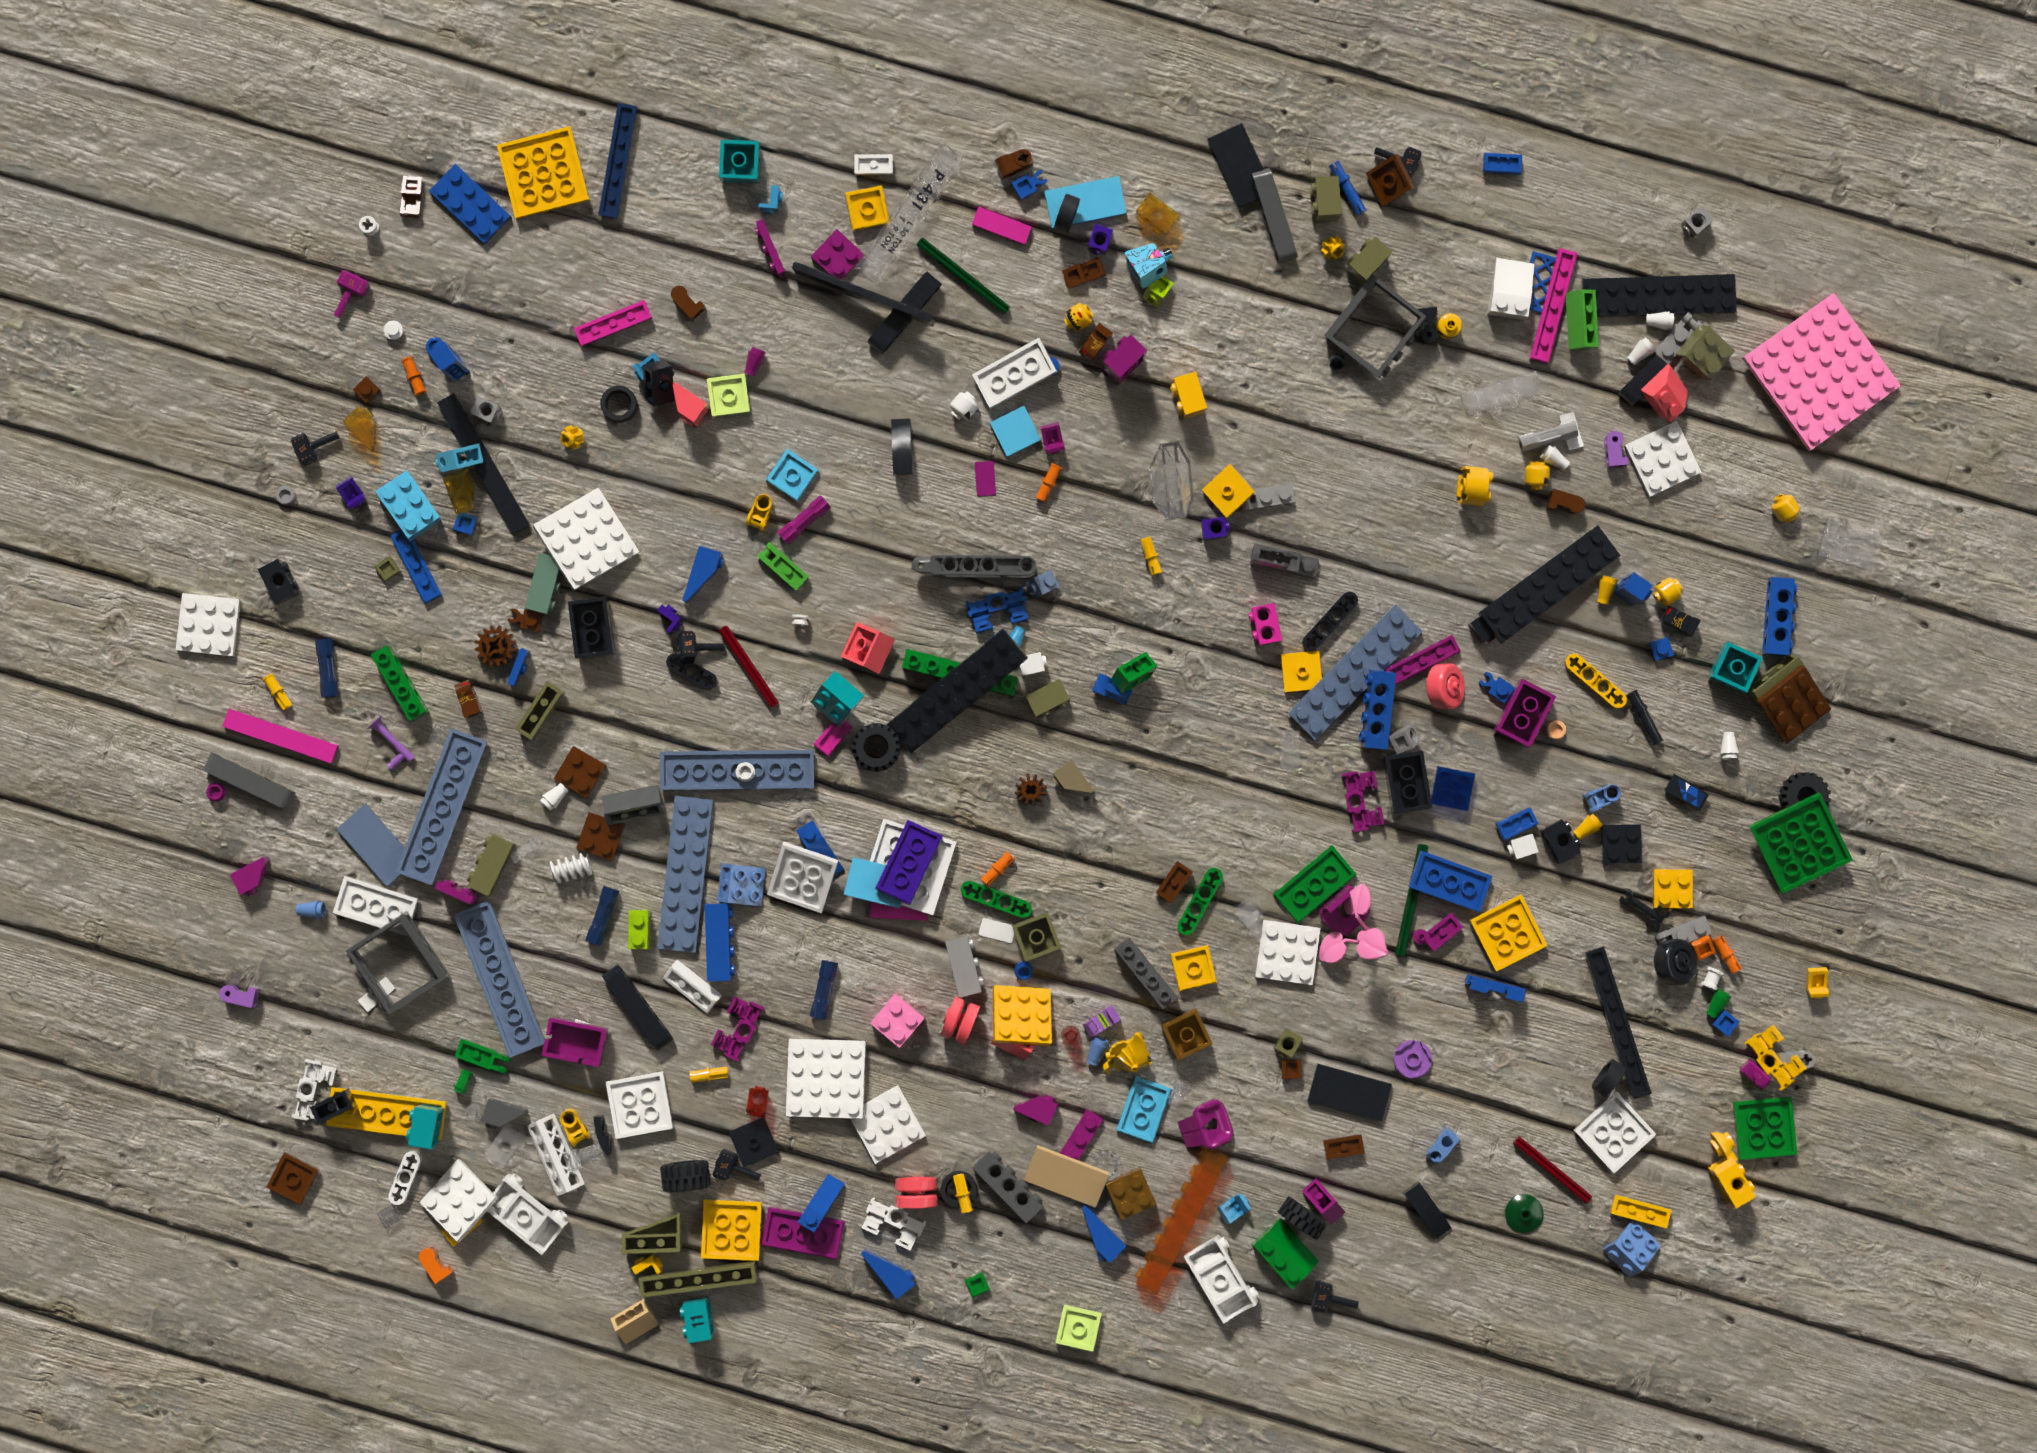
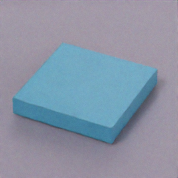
M1025 406L990 422L1007 457L1041 441Z
M787 449L766 481L798 502L819 470Z

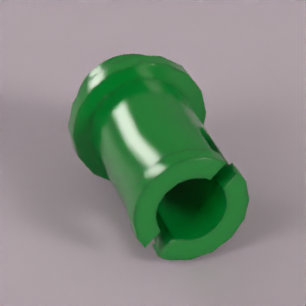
M462 1069L456 1085H453L455 1087L454 1091L465 1094L466 1091L468 1092L467 1087L474 1073Z

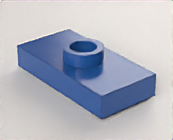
M1483 154L1482 173L1521 175L1522 155Z
M523 648L519 650L507 684L517 687L521 675L526 673L528 667L526 662L530 651Z
M1531 807L1495 823L1503 841L1539 824Z

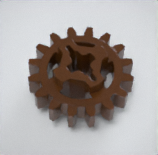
M491 625L489 631L486 628L483 629V635L478 633L480 640H476L474 643L478 644L479 647L474 650L480 651L477 657L479 659L484 658L482 663L486 664L490 661L489 665L491 667L495 663L498 667H501L502 661L508 664L507 658H514L511 652L517 651V649L513 648V645L517 644V642L511 640L514 637L513 634L507 635L509 631L507 628L502 631V626L498 625L495 630L494 626ZM495 633H498V634H499V635H497L495 638H489V637H488V636L491 635V634H495ZM505 640L508 642V649L505 648ZM493 642H494V643H498V646H499V649H498V650H497V649H494V650H493V648H494V647L492 646V643H493ZM484 643L486 644V647H487V651H486V652H484V649H483V644H484ZM497 654L503 655L501 658L492 659Z

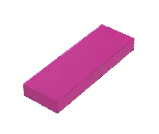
M978 207L972 222V226L1022 245H1026L1032 226Z
M871 902L870 917L928 921L927 913L902 905L900 908Z

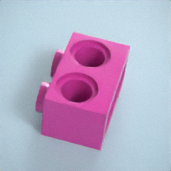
M1275 603L1252 607L1248 615L1250 624L1254 623L1255 631H1252L1254 643L1258 642V646L1281 642L1282 636ZM1261 610L1268 614V618L1265 621L1258 618V612ZM1264 629H1268L1272 633L1271 638L1268 640L1264 639L1261 635Z

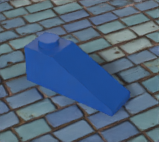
M699 546L683 596V602L688 603L717 573L718 568L722 569L725 558L722 557L723 554L721 552Z
M814 820L796 830L808 850L838 860ZM839 861L834 875L844 870Z
M828 1174L798 1220V1224L815 1234L845 1184Z
M1084 1204L1082 1209L1096 1250L1098 1251L1096 1255L1103 1262L1107 1260L1111 1263L1123 1251L1126 1244Z
M866 1249L861 1252L862 1256L896 1299L915 1285L914 1279L916 1277L910 1269L906 1271L904 1267Z

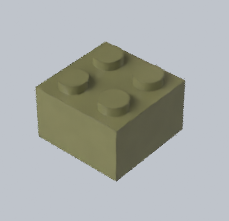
M1339 176L1316 177L1309 188L1310 199H1313L1311 217L1315 218V223L1338 221L1342 214Z
M1376 236L1372 240L1368 238L1359 250L1361 252L1359 254L1355 252L1347 262L1346 272L1361 286L1387 261L1392 253Z
M1699 325L1675 355L1701 379L1712 380L1735 350L1710 326Z
M1048 912L1012 925L1025 962L1061 949Z

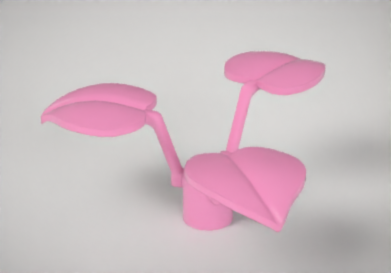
M1360 884L1351 890V895L1344 901L1346 913L1349 915L1355 914V918L1364 930L1358 933V940L1343 939L1340 932L1328 934L1322 941L1319 949V958L1322 962H1339L1346 953V945L1344 943L1347 942L1358 944L1357 952L1365 959H1377L1388 955L1382 931L1377 928L1370 929L1359 916V914H1366L1371 905L1370 892L1365 884Z

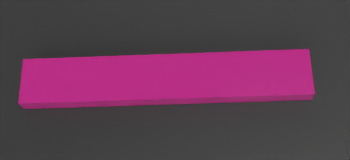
M1558 249L1531 349L1530 360L1545 364L1549 363L1566 299L1565 293L1568 292L1578 254L1576 252Z
M228 709L222 726L329 763H333L339 746L233 709Z

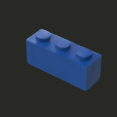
M1633 572L1623 577L1614 594L1630 605H1635L1648 600L1653 592L1651 591L1653 585Z

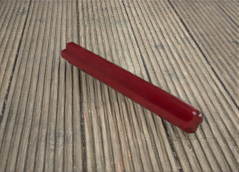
M727 625L720 628V634L769 707H775L779 703L732 631Z
M1518 1136L1514 1140L1513 1145L1585 1204L1590 1202L1592 1195L1523 1138Z

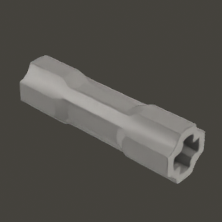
M1573 420L1548 430L1519 436L1518 439L1520 448L1524 453L1549 443L1578 437L1579 434L1577 425Z

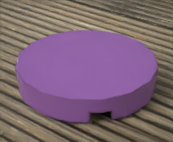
M1408 1040L1402 1042L1396 1048L1393 1062L1396 1070L1401 1075L1407 1078H1419L1429 1071L1432 1064V1055L1430 1049L1424 1043L1417 1040Z

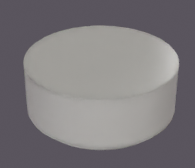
M281 486L276 491V500L282 505H290L296 499L294 489L289 486Z

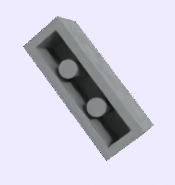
M964 936L945 941L959 998L981 993L984 982L982 976L978 977L976 969H980L977 957L973 958L972 950H975L973 939Z

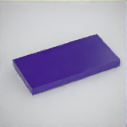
M907 820L875 890L911 905L943 836Z

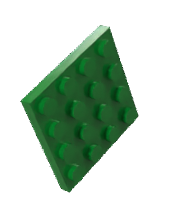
M1820 792L1749 825L1782 894L1853 861Z

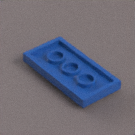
M456 164L429 190L484 244L511 218L495 200Z
M1420 851L1408 887L1473 911L1481 912L1493 876Z

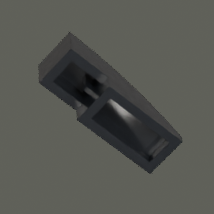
M910 418L891 419L893 475H913Z
M1417 1181L1403 1192L1436 1239L1452 1228L1420 1182Z

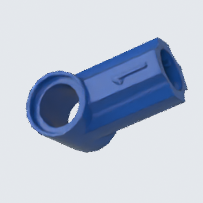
M1099 673L1091 690L1125 705L1132 693V689L1122 694L1111 678Z

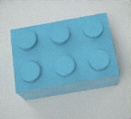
M407 470L375 491L409 542L442 521Z

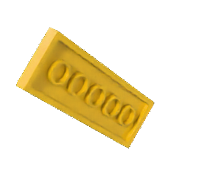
M331 1087L330 1097L346 1090V1088ZM350 1089L357 1106L326 1122V1126L406 1136L407 1130L411 1129L412 1121H409L411 1110H414L415 1106L424 1104L444 1108L439 1140H442L447 1101Z

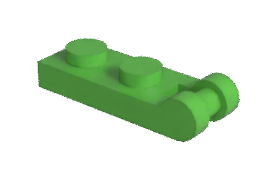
M768 542L767 548L760 552L757 557L793 589L798 591L809 576L772 543ZM773 552L776 557L771 561L768 557Z

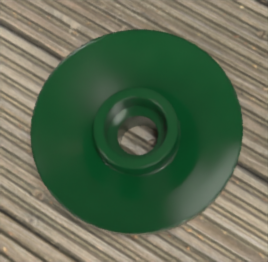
M1520 1194L1513 1197L1507 1203L1505 1218L1508 1225L1515 1231L1529 1233L1537 1229L1542 1223L1544 1216L1543 1207L1535 1197L1528 1194ZM1523 1211H1528V1217H1522Z

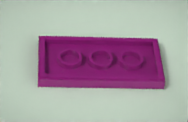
M768 1207L761 1245L831 1259L838 1258L844 1226L843 1220L825 1217L814 1234L798 1224V1220L803 1213Z

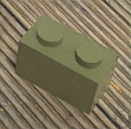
M1060 679L1025 696L1035 717L1040 716V718L1051 714L1050 710L1055 707L1058 710L1068 705L1067 701L1070 700Z

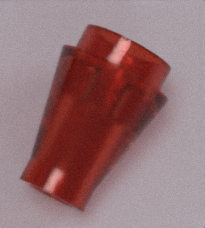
M1072 1025L1065 1027L1061 1033L1062 1040L1069 1045L1076 1044L1080 1039L1079 1029ZM1068 1033H1074L1075 1037L1073 1039H1069L1067 1037Z

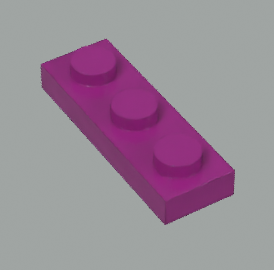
M763 219L756 221L757 227L754 229L758 239L763 238L765 244L762 245L765 255H770L773 261L769 263L773 273H778L779 277L786 275Z
M1086 1109L1060 1151V1154L1079 1160L1103 1118Z

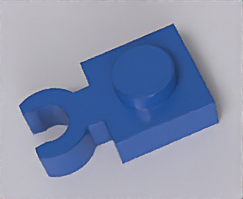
M1042 170L1036 171L1032 178L1029 174H1026L1012 182V186L1021 201L1038 191L1037 185L1043 186L1048 182L1047 178L1043 181L1038 180V176L1043 173Z
M1485 672L1484 675L1489 678V681L1485 683L1480 680L1478 683L1483 687H1490L1488 693L1500 702L1505 703L1515 687L1501 677H1498L1495 681L1491 673Z

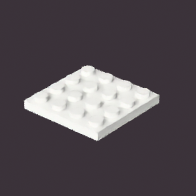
M599 488L532 526L573 591L639 553Z
M883 819L870 859L871 862L887 864L905 825ZM942 837L911 905L902 902V906L934 915L957 842Z
M789 1039L786 1116L863 1119L866 1041Z

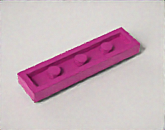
M643 300L575 327L574 330L581 347L653 318L646 301Z

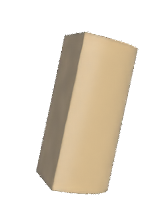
M644 1299L610 1318L615 1332L625 1344L659 1325L653 1311Z

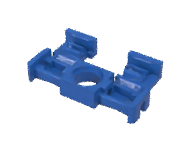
M1022 587L1018 591L1004 594L1002 591L987 595L984 600L968 603L966 601L968 614L973 619L977 634L993 630L992 623H989L988 620L989 614L1008 610L1012 614L1010 618L1012 625L1028 621L1025 608L1027 602ZM999 598L1002 604L1000 607L994 608L991 606V600Z
M1466 975L1465 984L1469 985L1471 982L1470 989L1484 993L1492 990L1506 994L1508 999L1520 1002L1524 1000L1526 992L1524 988Z

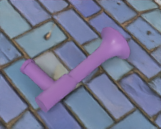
M381 716L367 728L378 731L399 753L387 764L392 771L403 759L409 763L415 757L383 726Z

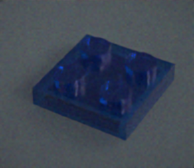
M1437 766L1431 794L1432 804L1468 811L1475 773Z

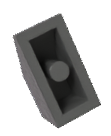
M490 1098L487 1101L481 1122L486 1123V1127L497 1129V1127H501L527 1113L528 1109Z

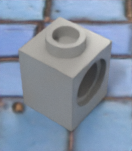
M1701 206L1681 223L1683 225L1682 229L1688 236L1691 235L1694 238L1712 223L1714 219ZM1692 219H1698L1700 227H1695L1692 224Z
M477 396L470 414L494 425L495 421H499L502 412L499 405ZM491 407V414L484 416V408Z
M1413 724L1395 731L1389 737L1397 754L1410 750L1421 742Z

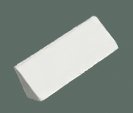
M678 960L673 963L663 976L665 981L707 1014L722 996Z

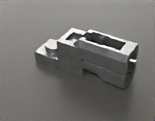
M1256 543L1253 545L1250 564L1270 567L1279 571L1312 578L1316 577L1319 563L1318 558Z

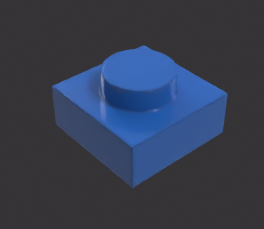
M459 511L453 530L472 536L478 517Z
M1669 637L1649 643L1654 661L1674 655Z
M1723 1010L1712 1025L1729 1037L1740 1021L1726 1010Z

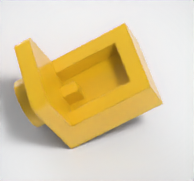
M1827 967L1807 968L1806 989L1809 996L1816 999L1829 997Z
M654 1254L647 1258L644 1256L634 1261L635 1265L632 1267L634 1274L651 1265L657 1274L663 1271L662 1261L658 1256L655 1257Z

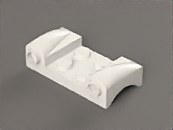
M508 1174L493 1192L498 1199L487 1212L542 1255L567 1225V1215L562 1210H553L552 1212L522 1189L521 1177L517 1174Z
M1217 1235L1187 1252L1184 1258L1224 1324L1239 1313L1256 1306L1259 1294L1254 1287L1251 1288L1249 1285H1246L1228 1255L1227 1248L1229 1244L1226 1238H1221Z

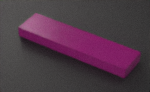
M1450 635L1389 666L1384 671L1396 673V685L1461 652L1453 635Z

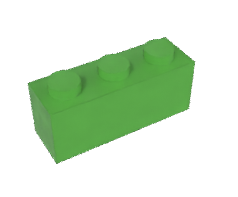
M1580 289L1565 293L1569 350H1587L1599 347L1596 291Z

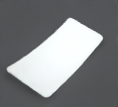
M1574 412L1559 416L1561 424L1574 420L1577 425ZM1579 429L1578 437L1566 440L1569 450L1584 446Z
M387 977L379 982L387 995L395 989ZM370 991L358 1000L367 1012L380 1002L376 995L373 996Z

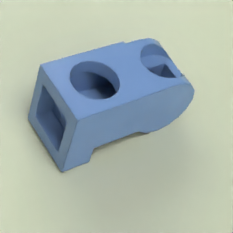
M1444 1126L1437 1139L1427 1150L1425 1156L1436 1165H1439L1460 1140L1459 1136L1447 1126Z

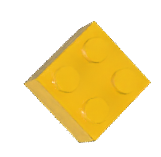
M1196 371L1174 378L1170 390L1173 398L1176 397L1178 401L1176 405L1178 415H1182L1184 420L1204 414L1207 410V405Z

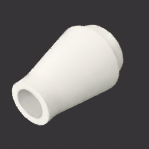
M1670 311L1647 314L1646 325L1664 330L1673 329L1674 314L1670 313Z
M1647 338L1640 339L1627 359L1635 366L1653 354L1655 346Z
M1548 445L1540 455L1543 462L1562 471L1570 463L1555 446Z
M1724 732L1720 756L1725 761L1737 760L1739 751L1734 732Z
M560 783L542 795L543 798L540 802L549 811L553 808L556 809L568 790Z

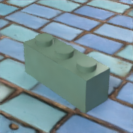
M539 553L525 604V609L550 615V611L553 612L555 609L556 601H554L555 593H559L560 574L563 575L551 555Z

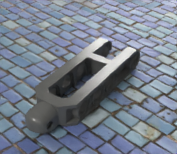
M935 555L913 559L912 570L921 574H932L934 577L1031 578L1036 573V561L1030 556ZM949 562L955 564V568L951 571L945 569V565ZM966 563H973V570H965L964 565ZM986 563H991L994 568L991 571H986L983 566ZM1024 563H1029L1032 569L1024 571L1021 566ZM920 564H923L924 567H923V568H919V565H920Z

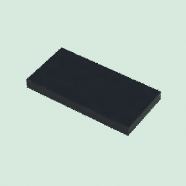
M1240 123L1207 139L1239 208L1258 200L1251 174L1264 170L1243 124Z
M1317 1063L1307 1101L1382 1121L1392 1084Z

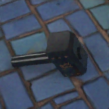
M1378 147L1375 148L1373 153L1385 159L1396 155ZM1407 147L1403 157L1400 156L1412 179L1418 168L1422 153L1420 150Z
M336 431L311 442L309 436L302 433L291 438V443L299 462L306 466L317 461L318 457L314 449L337 440L340 436Z
M681 631L677 638V650L681 663L695 662L697 651H724L725 648L724 643H696V635L693 631Z
M725 1148L720 1152L715 1163L713 1177L727 1181L730 1178L731 1172H735L756 1181L760 1180V1173L735 1165L737 1159L736 1152Z
M1322 1280L1315 1282L1310 1303L1312 1310L1326 1313L1329 1302L1358 1308L1359 1301L1331 1295L1332 1283Z

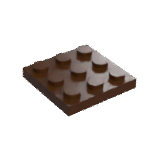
M1800 665L1756 700L1785 744L1791 742L1831 710L1828 702L1803 665Z

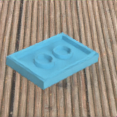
M853 857L844 895L900 908L902 903L875 890L886 865Z
M1135 1076L1116 1131L1153 1143L1172 1088Z

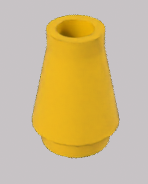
M1603 575L1602 580L1600 579L1597 602L1609 604L1618 586V579Z
M1593 813L1590 816L1588 815L1573 832L1581 840L1599 831V828L1603 825Z

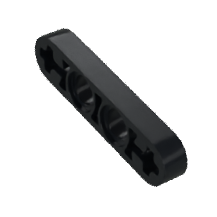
M1353 592L1343 594L1302 640V647L1306 651L1316 650L1356 607L1358 596ZM1345 596H1352L1354 604H1348L1345 607L1348 611L1345 612L1342 607L1338 606V603L1340 602L1343 605L1346 602ZM1334 609H1338L1342 613V617L1339 620H1334L1331 617V612ZM1325 623L1328 625L1329 631L1327 634H1321L1318 631L1320 624ZM1315 631L1322 640L1320 641L1317 638L1314 641L1315 647H1307L1308 642L1306 639H1312L1315 636L1312 632Z

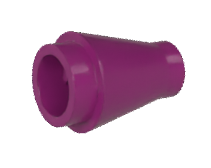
M752 346L751 350H748L744 372L755 376L766 358V352Z

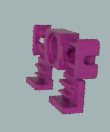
M1357 771L1341 775L1345 779L1347 794L1344 795L1348 813L1351 812L1354 826V829L1351 830L1352 832L1368 830L1369 827H1366V825L1385 824L1382 808L1377 807L1374 811L1366 809L1363 792L1359 791L1361 789L1365 790L1366 787H1371V789L1378 788L1375 771L1360 773V776H1356V774H1359ZM1370 776H1372L1373 786L1371 785ZM1353 796H1357L1360 799L1358 807L1350 805V799Z
M736 996L727 1010V1013L732 1014L734 1012L741 1018L733 1035L729 1034V1036L723 1034L724 1031L718 1029L710 1045L722 1051L727 1050L728 1052H724L725 1056L739 1061L740 1058L738 1057L744 1044L749 1043L757 1027L754 1024L761 1010L765 1011V1008L753 1001L749 1002L751 1004L749 1006L747 1005L748 1002ZM741 1026L749 1027L750 1034L743 1037L740 1035L739 1029Z

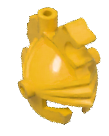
M1137 1032L1131 1039L1112 1045L1109 1052H1105L1108 1061L1103 1064L1104 1072H1107L1108 1075L1111 1074V1069H1117V1072H1120L1121 1069L1128 1072H1137L1139 1068L1151 1066L1152 1062L1148 1061V1057L1151 1056L1146 1047L1143 1034Z

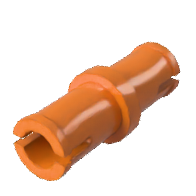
M409 356L402 359L401 362L407 373V381H410L415 396L425 394L427 391L421 379L422 374L417 370L413 357Z
M1051 463L1046 477L1041 480L1043 483L1035 498L1046 502L1052 488L1056 486L1055 482L1063 469L1062 467Z
M1006 851L980 879L989 887L999 875L1002 876L1004 874L1003 871L1015 858Z
M1723 935L1713 939L1712 942L1721 954L1719 957L1725 961L1731 974L1742 969V966H1740L1733 954L1735 953L1734 950L1730 949Z

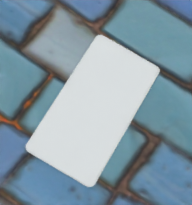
M983 918L979 935L1012 943L1014 930L1012 925Z

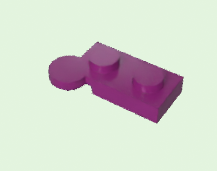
M1450 912L1428 931L1423 929L1416 930L1413 934V939L1417 944L1426 943L1434 952L1459 932L1463 926Z

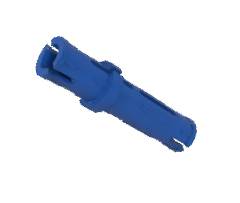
M1338 160L1334 162L1338 170H1336L1333 164L1328 167L1334 176H1339V185L1356 216H1359L1361 212L1358 206L1363 213L1367 209L1351 184L1350 176L1346 175Z

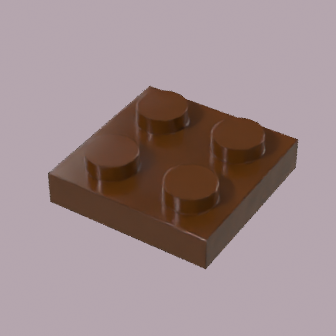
M1399 154L1393 155L1366 172L1382 207L1389 205L1415 189Z
M573 746L554 779L588 798L607 765Z
M588 812L576 848L613 861L626 824L607 825L605 817Z
M284 1152L266 1187L301 1205L320 1169Z

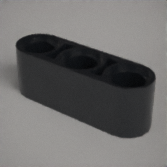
M1656 354L1618 394L1632 407L1643 396L1641 389L1667 363Z

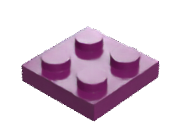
M836 229L811 255V258L829 275L843 280L862 260L865 254Z
M449 879L438 881L435 889L468 904H476L479 896L475 895L476 891L467 887L459 888L457 887L458 883Z

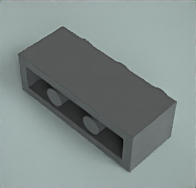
M659 785L602 796L603 813L607 825L664 814L663 799Z

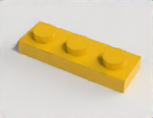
M1614 1194L1610 1209L1611 1214L1663 1228L1668 1227L1672 1211L1668 1208Z

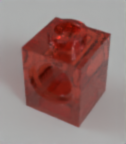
M761 1086L749 1089L746 1114L748 1116L766 1118L769 1090ZM755 1098H761L763 1099V1102L761 1104H755L753 1103V1100Z

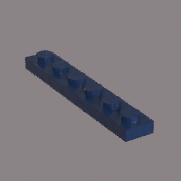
M618 103L598 213L602 217L618 219L638 108L634 105Z

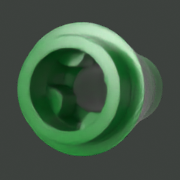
M1718 989L1713 993L1706 1013L1716 1019L1731 1002L1732 996Z

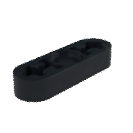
M674 653L668 656L666 664L672 671L707 690L714 689L717 686L718 679L715 674L695 663L686 664L683 668V673H681L680 670L682 668L677 665L673 668V663L670 662L671 659L679 658L678 654ZM690 666L697 668V675L694 677L687 675V669ZM702 670L705 672L702 674L707 678L712 676V681H714L712 685L706 686V682L701 678L699 682L696 681L700 677Z

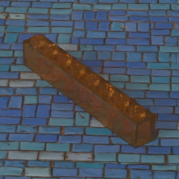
M1202 1147L1200 1150L1198 1164H1193L1191 1167L1189 1181H1184L1180 1192H1182L1180 1198H1175L1171 1209H1173L1171 1215L1165 1217L1162 1223L1164 1228L1161 1234H1156L1153 1240L1155 1245L1152 1251H1147L1144 1257L1146 1262L1143 1268L1139 1267L1135 1274L1137 1284L1156 1294L1159 1292L1229 1158L1227 1154L1218 1149Z

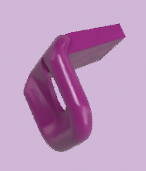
M1346 886L1319 911V917L1332 932H1340L1342 936L1349 935L1360 925L1355 918V914L1344 918L1337 909L1351 895L1350 891L1354 889L1353 886ZM1370 908L1366 914H1359L1363 922L1368 918Z
M1212 1099L1199 1105L1193 1111L1192 1116L1178 1121L1186 1147L1204 1145L1208 1149H1217L1229 1143L1233 1138V1127L1226 1108L1217 1099ZM1212 1118L1215 1119L1217 1128L1207 1130L1205 1125Z

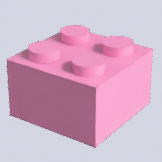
M895 993L870 1024L900 1048L925 1017Z

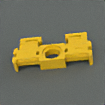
M1772 1025L1763 1033L1753 1035L1752 1038L1745 1041V1045H1750L1758 1056L1756 1060L1767 1075L1772 1074L1781 1086L1779 1090H1784L1794 1083L1795 1077L1805 1071L1807 1067L1798 1055L1791 1057V1061L1788 1064L1780 1060L1772 1049L1774 1047L1772 1044L1776 1041L1779 1043L1785 1038L1775 1025ZM1767 1056L1774 1059L1773 1067L1766 1065L1765 1059Z

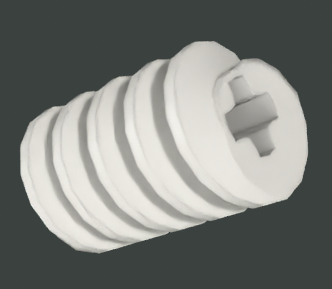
M579 853L578 860L572 855L571 862L565 857L563 864L557 859L556 866L552 861L549 863L554 882L556 879L559 884L563 882V878L566 882L570 881V875L574 880L577 879L578 874L583 878L585 872L589 876L592 875V866L588 854L584 858L582 853Z

